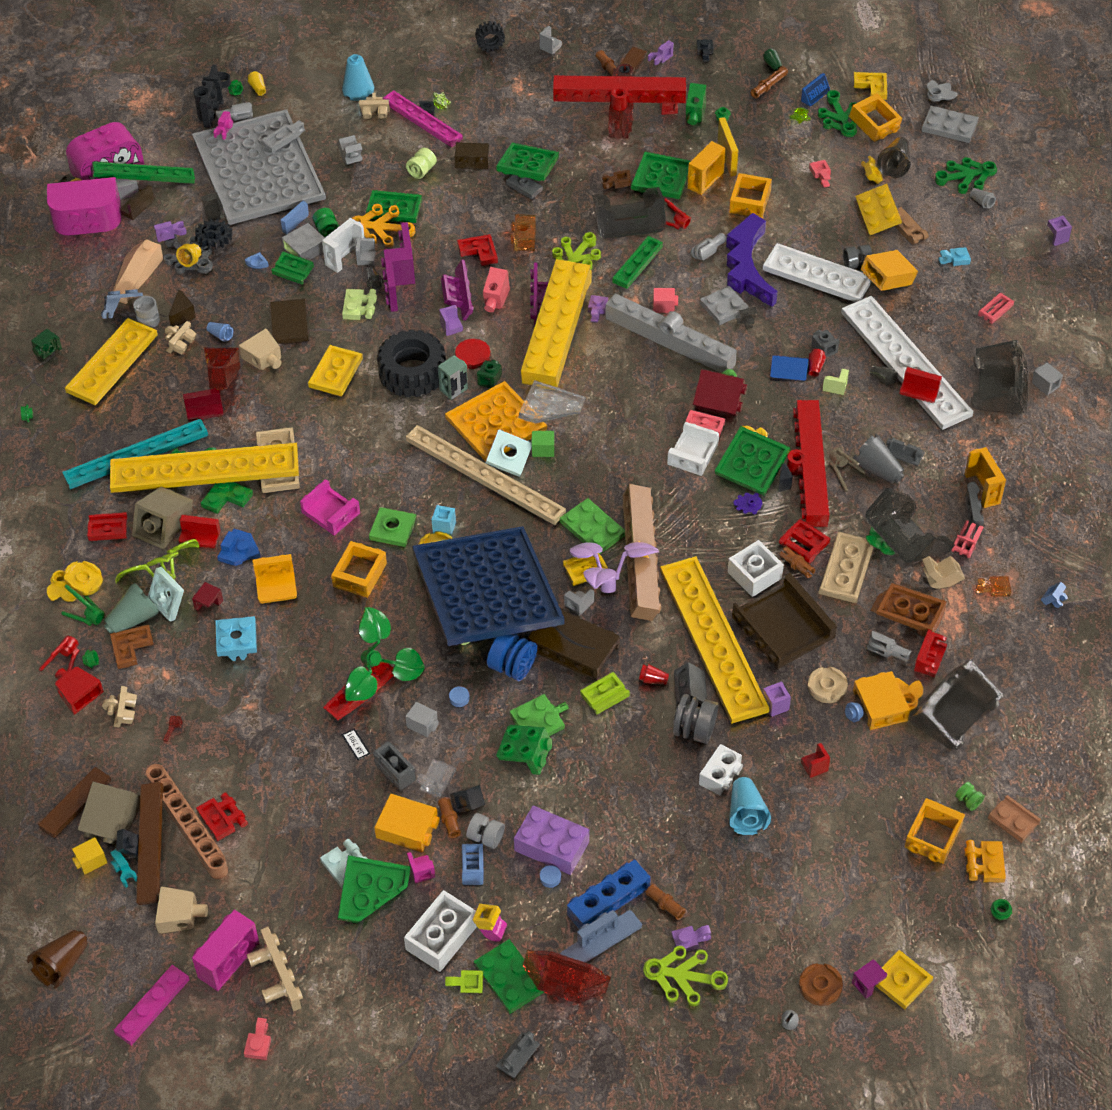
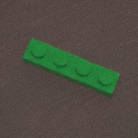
M648 236L614 275L612 283L628 289L662 249L663 242Z

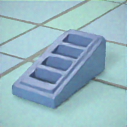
M462 844L463 885H483V844Z

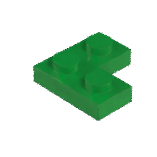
M234 482L216 483L202 500L201 507L216 514L219 513L227 501L244 508L253 496V490Z

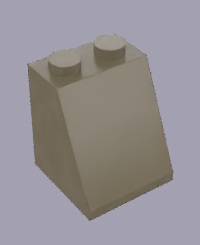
M164 487L158 488L135 503L132 536L164 550L181 529V515L191 516L193 500Z
M92 782L78 830L84 832V837L91 839L96 838V836L103 837V842L115 845L117 831L121 829L129 831L140 808V795Z

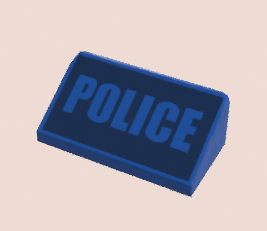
M824 73L802 88L801 102L812 106L830 91Z

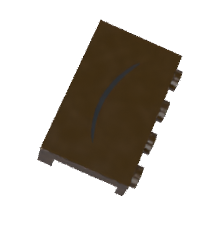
M562 608L560 609L564 616L563 625L533 630L527 638L528 642L536 643V654L595 681H598L600 678L601 668L612 651L620 646V636L615 632L608 631L595 623L583 620L580 616L572 615Z

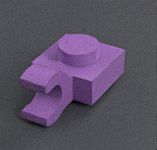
M668 40L658 48V52H652L648 55V61L654 59V65H658L660 62L664 63L673 56L674 43Z
M171 221L154 225L158 242L175 238L174 234H186L183 221L171 224Z
M591 295L588 312H591L592 322H598L600 314L606 313L608 297Z
M709 925L702 926L696 931L693 930L692 926L671 931L675 947L683 946L686 952L698 949V942L711 939ZM678 950V951H677L678 954L684 953V952L681 951V950Z

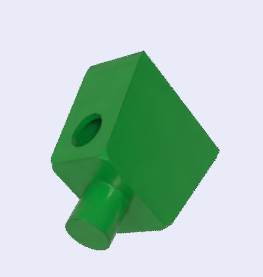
M690 83L686 102V120L688 124L696 125L697 122H702L706 107V85ZM695 98H698L699 102H694Z

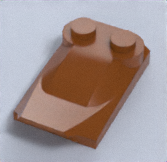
M891 583L886 591L877 596L870 611L914 628L919 635L925 637L928 629L934 633L936 632L943 618L947 601Z

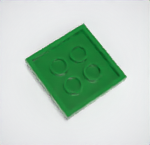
M511 143L498 162L496 171L503 174L517 175L521 178L527 177L536 181H545L559 159V152Z
M644 152L631 184V190L680 200L688 180V166L691 161Z
M740 426L716 467L715 474L765 496L786 460L788 453L791 451L790 447Z

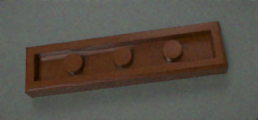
M94 767L38 824L39 828L55 838L85 808L92 782L108 785L111 782V777L97 767Z

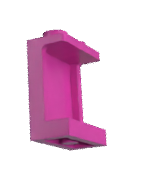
M328 480L318 484L314 490L305 495L300 501L302 513L334 536L360 514L359 501L355 498L348 501L330 488Z

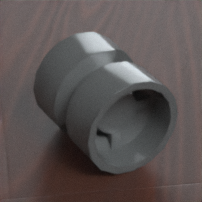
M860 245L857 249L855 246L844 248L843 260L845 267L857 269L858 266L862 267L866 256L872 255L870 245Z

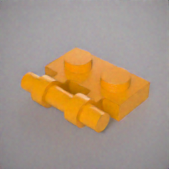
M967 840L964 850L968 860L966 872L969 874V880L976 881L978 879L977 875H983V882L1005 883L1006 875L1002 841H981L980 848H976L974 840ZM976 858H981L982 865L976 863Z

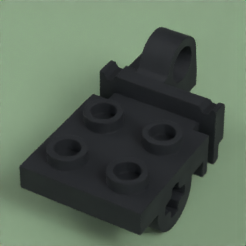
M213 64L209 76H203L202 86L196 87L193 91L198 119L203 122L205 128L211 127L212 121H215L216 110L218 111L219 104L224 103L222 89L231 85L230 75L226 72L217 71V65Z

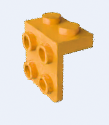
M291 554L253 559L259 603L290 600L297 597Z

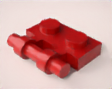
M223 793L220 796L222 801L219 803L215 798H212L196 807L197 813L217 842L236 831L234 823H238L241 828L248 825L245 819L246 815L237 808L236 801L227 793ZM229 810L231 815L227 816L224 811Z

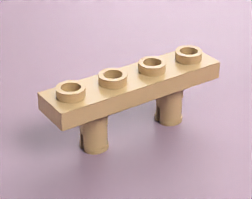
M269 927L261 929L265 944L264 948L246 954L251 967L267 960L272 961L280 979L279 984L261 990L264 1000L268 1003L285 996L288 998L293 1012L301 1009L300 1000L303 999L299 987H294L292 983L295 981L291 968L286 969L285 963L288 962L284 951L279 952L277 948L280 945L276 933L271 934Z

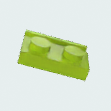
M612 672L580 690V695L590 708H593L595 714L598 715L629 697L630 691L625 688L621 680Z

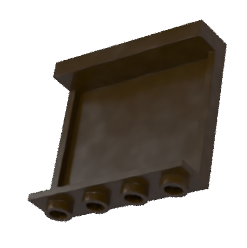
M791 573L784 576L782 585L741 607L736 602L733 603L732 618L743 627L745 634L754 640L756 647L765 653L767 660L774 664L777 669L834 639L836 636V624Z

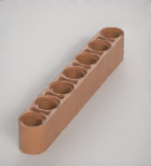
M160 764L150 765L146 770L149 783L161 782L163 784V807L210 876L214 879L224 878L228 874L225 856L164 767Z

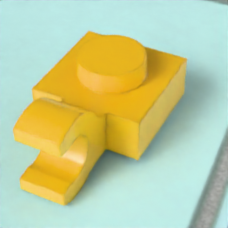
M868 156L869 161L867 163L862 161L861 165L865 168L866 177L870 181L873 180L879 184L883 181L880 169L876 167L875 159Z

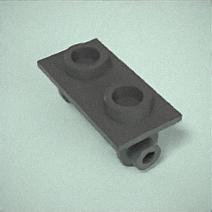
M894 437L892 439L888 438L886 445L896 459L915 466L919 465L925 454L921 447H915L910 444L906 446L904 445L905 442L896 440Z
M530 1031L526 1033L521 1032L496 1067L512 1078H515L540 1045L539 1042L533 1039L534 1034Z

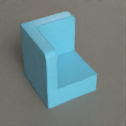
M436 505L431 519L434 534L435 532H444L452 536L456 524L455 508Z

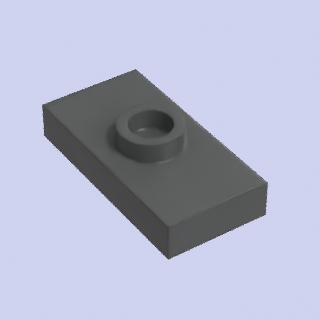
M512 175L506 180V185L530 199H533L543 191V186L527 177L521 178L517 175Z

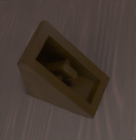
M178 290L168 315L170 326L172 327L175 325L179 326L186 321L196 318L194 305L182 290Z

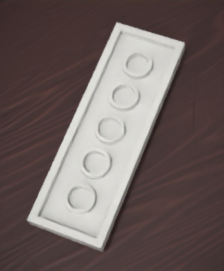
M778 243L763 265V270L853 302L862 300L872 282L863 272Z

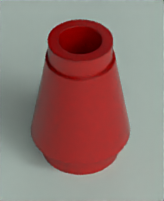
M813 349L809 353L808 374L810 376H819L826 360L823 350Z
M643 664L639 680H642L643 683L666 685L669 674L650 664Z

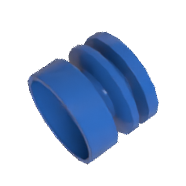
M517 634L496 637L488 654L487 666L499 673L505 671L506 676L512 677L516 681H521L528 674L534 663L537 645L532 641L528 642L525 638L519 640Z

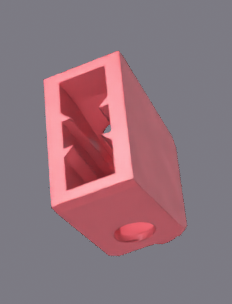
M490 267L483 289L484 309L487 312H494L495 308L501 309L510 291L507 270Z

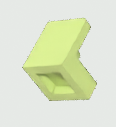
M842 369L839 378L825 376L823 391L844 395L849 370Z

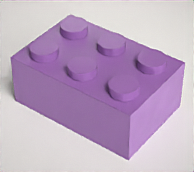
M532 806L514 837V851L548 866H556L560 871L571 875L589 844V829Z

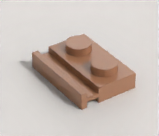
M1008 795L988 816V819L1021 843L1041 822L1039 817Z

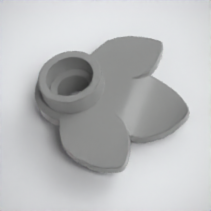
M934 80L927 83V97L931 101L952 100L958 95L957 92L951 91L950 83L938 85Z

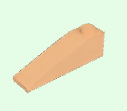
M144 240L135 245L124 258L113 291H120V294H125V290L139 289L163 261L161 245L149 240ZM132 297L121 298L119 302L127 304Z

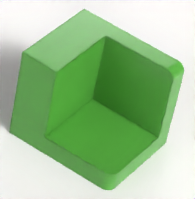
M532 431V457H554V431Z

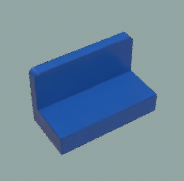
M773 355L770 376L773 378L805 381L807 378L808 358Z

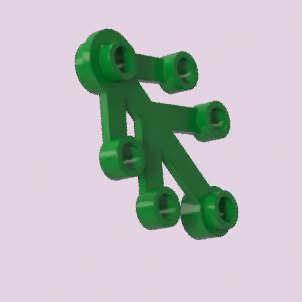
M836 90L828 91L827 101L830 105H833L836 113L828 111L826 108L818 109V117L826 118L823 120V128L840 130L841 134L845 137L855 136L857 134V124L853 120L848 122V119L850 118L852 106L856 102H851L849 108L844 113L839 103L840 93ZM832 119L841 122V124L833 122Z
M968 157L962 159L961 165L949 160L946 163V170L950 172L957 170L960 172L948 174V172L943 170L937 171L935 182L939 186H944L948 181L965 178L958 185V192L966 194L973 178L976 175H981L974 182L973 188L983 190L984 182L988 177L994 176L997 173V167L992 161H986L981 164Z

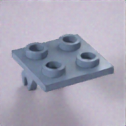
M138 289L125 290V294H120V291L108 292V295L104 296V310L101 312L102 318L107 319V313L108 318L113 317L121 298L143 296V292L138 293Z

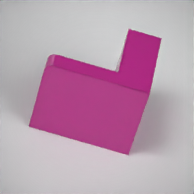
M411 852L407 853L408 865L411 866L410 870L415 884L435 878L434 865L432 860H429L428 855L413 859Z

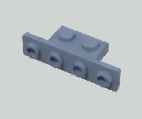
M614 910L609 913H603L596 921L583 925L577 932V942L563 950L560 956L570 970H574L641 929L642 923L631 910L619 917Z

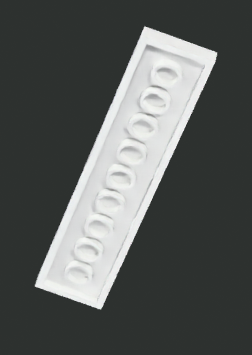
M872 296L842 308V315L901 383H903L907 367L942 376ZM943 376L935 403L916 399L942 430L973 416V410Z

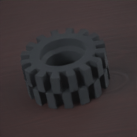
M488 21V24L483 22L484 25L480 24L475 32L478 47L483 51L486 49V52H489V49L494 51V48L498 50L499 46L502 47L505 42L502 26L495 21L493 24L491 21ZM489 34H495L492 38H485Z

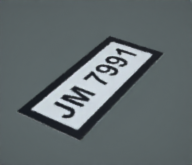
M355 728L341 734L357 760L371 754Z

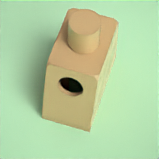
M267 329L239 345L241 358L260 370H264L269 366L277 369L282 363L280 360V347Z
M168 887L160 888L155 921L158 933L191 930L194 927L195 917H207V904H197L193 892Z

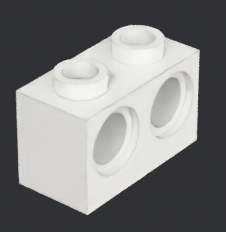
M720 744L701 771L699 785L721 796L724 790L730 788L733 776L740 773L743 764H741L742 755Z

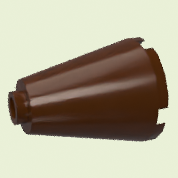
M72 930L31 952L27 957V963L31 962L33 965L30 969L31 972L41 983L47 987L52 984L54 985L53 988L56 989L63 983L88 945L87 936L82 931Z

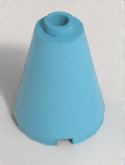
M357 54L351 55L347 59L342 85L343 95L345 97L348 96L353 101L365 100L366 97L374 92V84L364 59Z
M741 777L733 783L729 824L738 834H757V830L761 828L765 830L769 826L771 814L753 781L750 778Z

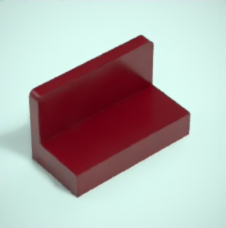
M219 388L183 394L188 422L224 415Z

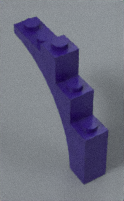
M752 213L727 234L726 247L731 250L727 254L726 266L731 269L727 275V286H730L739 294L745 290L773 307L777 302L778 291L767 284L759 275L752 260L753 248L757 241L765 234L766 220Z

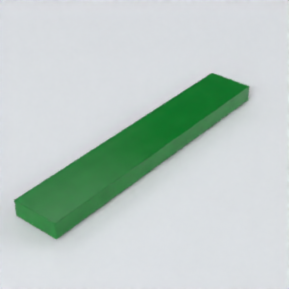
M92 162L93 177L98 178L116 177V179L193 184L195 182L193 168Z

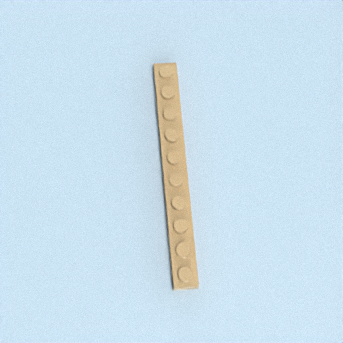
M418 425L406 436L407 442L553 525H556L560 517L566 514V508Z

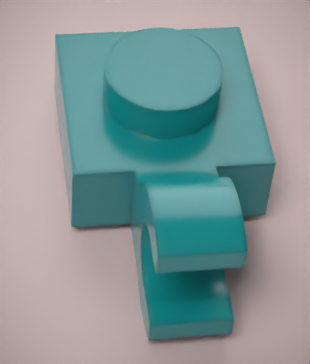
M116 849L110 852L113 860L110 864L116 873L120 871L122 885L126 888L128 887L126 881L128 878H133L137 882L136 873L131 870L121 852L116 851Z

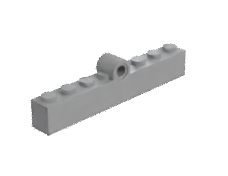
M616 293L606 303V319L717 372L722 373L736 365V349L682 325L683 319L677 312L670 311L666 316H663Z

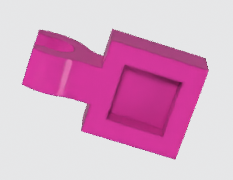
M224 111L218 120V126L213 131L214 138L221 134L222 139H226L227 132L233 126L230 112Z

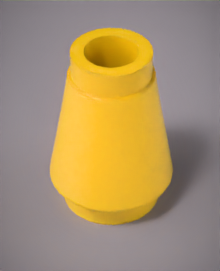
M257 71L251 72L247 77L248 84L259 96L264 95L266 88L262 74Z

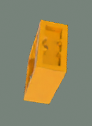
M878 93L854 104L849 115L874 142L884 139L891 133H896L900 129L903 119ZM876 110L888 122L878 126L867 114Z
M711 141L689 163L688 189L702 195L724 173L725 147Z
M739 173L730 199L729 213L750 216L754 213L763 218L771 192L772 179ZM740 188L762 191L761 201L738 197Z
M350 541L331 575L333 587L368 598L387 564L386 552L378 548L365 546L362 543ZM353 556L375 562L366 579L344 573Z
M926 798L907 835L905 848L913 853L926 856L933 862L944 864L963 825L965 814ZM925 817L953 829L944 849L916 838Z

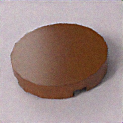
M818 963L806 967L801 973L799 981L800 993L805 1000L814 1005H830L841 996L843 980L838 970L831 965H818Z

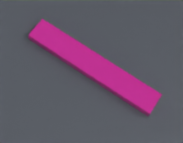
M393 90L383 97V100H389L390 108L448 146L453 147L456 145V142H460L463 139L462 134Z

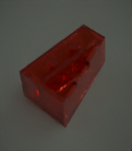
M204 347L209 388H215L216 390L228 388L240 370L239 348Z

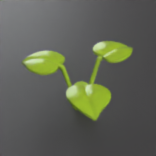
M195 539L185 541L168 550L167 554L162 557L155 558L147 564L133 566L117 574L115 582L117 584L122 577L136 570H147L154 577V573L149 567L160 563L161 567L166 571L164 562H169V560L171 573L170 571L166 572L175 580L173 558L179 555L176 551L189 547L199 548V543Z

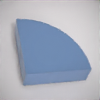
M260 252L245 259V264L249 267L256 269L269 267L268 261Z

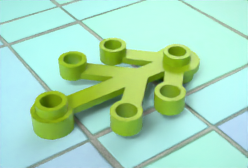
M585 233L583 242L574 253L571 248V238H561V246L566 252L567 261L582 262V264L590 265V270H592L591 260H599L601 258V251L599 249H593L590 254L582 255L587 248H592L596 245L594 233ZM560 247L553 248V258L563 260V250Z
M676 946L673 952L661 960L656 958L649 959L643 967L645 976L650 980H657L665 992L667 1001L671 1003L678 1000L679 993L676 988L671 987L665 976L675 979L687 996L688 1004L693 1007L699 1005L700 995L694 992L687 980L711 984L716 990H723L728 984V976L723 971H715L712 975L689 971L697 964H705L707 962L708 954L705 950L696 951L693 957L676 968L667 967L675 960L681 961L686 957V949L683 946ZM681 950L684 954L677 956L676 951ZM703 954L705 959L699 960L697 956ZM652 967L658 968V972L652 973L650 969ZM722 979L723 984L717 985L715 980ZM670 992L676 993V997L670 998L668 994ZM696 996L698 1000L691 1002L690 997Z

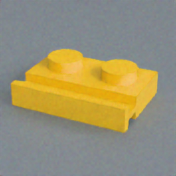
M597 553L601 567L604 569H608L602 556H600V554ZM593 556L588 558L573 557L563 561V567H565L573 586L587 582L584 577L585 570L598 568L596 559Z

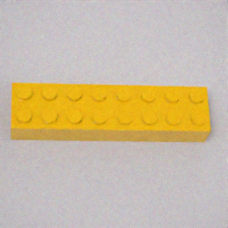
M556 259L521 369L523 384L557 390L591 279L590 265Z

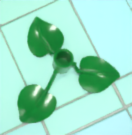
M365 607L359 623L361 639L367 643L374 644L361 654V661L364 667L354 668L348 676L345 686V699L347 701L367 700L376 693L377 680L371 675L372 669L370 666H377L380 662L394 664L393 675L401 681L414 680L424 671L425 666L419 653L412 648L399 650L395 656L396 661L383 659L381 654L374 650L380 644V639L387 638L391 631L388 618L374 608Z

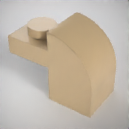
M930 556L922 559L925 565L923 570L930 586L933 588L950 587L965 579L959 563L951 556L939 563H936Z

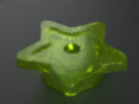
M443 92L441 94L433 93L435 106L446 110L447 105H450L451 101L445 97Z
M805 108L794 109V114L790 115V119L797 120L798 124L811 120L808 116L809 110Z

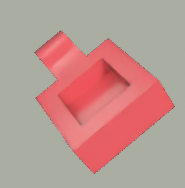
M821 160L809 163V169L814 178H820L823 188L829 187L828 180L831 179V169L827 162Z
M257 1019L255 1034H248L244 1057L267 1060L271 1037L266 1035L268 1029L267 1019Z

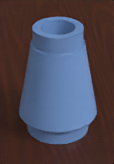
M209 322L207 325V331L222 341H228L233 336L234 331L229 324Z

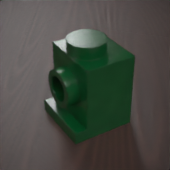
M45 329L31 340L33 353L43 359L58 349L60 351L62 349L59 336L49 329Z
M485 360L480 370L477 371V385L487 388L496 386L502 375V365L496 360Z

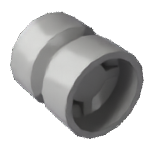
M151 296L137 298L133 304L137 322L151 328L156 327L160 322L156 300Z
M476 813L470 821L466 837L476 842L482 841L483 845L495 849L502 839L505 825L494 819L489 821L487 816Z

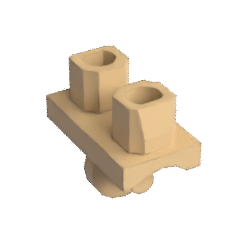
M376 92L372 93V97H366V100H359L363 119L372 118V112H378V118H387V114L390 112L389 100H383V97H376Z
M186 321L180 329L177 325L174 327L167 326L165 329V339L169 341L167 352L171 354L175 351L182 355L187 348V344L182 342V340L185 339L189 343L195 340L197 333L190 329V322Z
M121 686L117 700H115L116 697L114 695H110L109 699L104 700L102 704L103 709L107 710L108 715H113V712L116 711L113 727L118 728L121 723L132 724L135 711L124 708L125 706L134 708L137 695L128 693L127 687Z

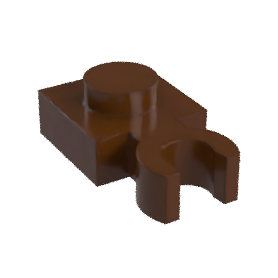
M630 169L614 172L613 176L606 175L602 177L604 189H609L612 186H615L616 189L631 186L632 184Z

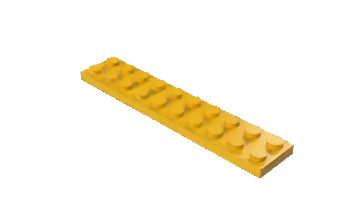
M297 443L111 459L110 490L111 493L158 489L160 487L170 488L299 476Z
M697 557L660 566V572L731 724L769 713V706Z

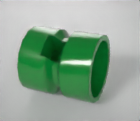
M321 208L313 214L312 218L315 227L324 238L339 227L331 209Z

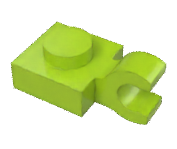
M461 970V977H445V986H461L460 993H483V971Z

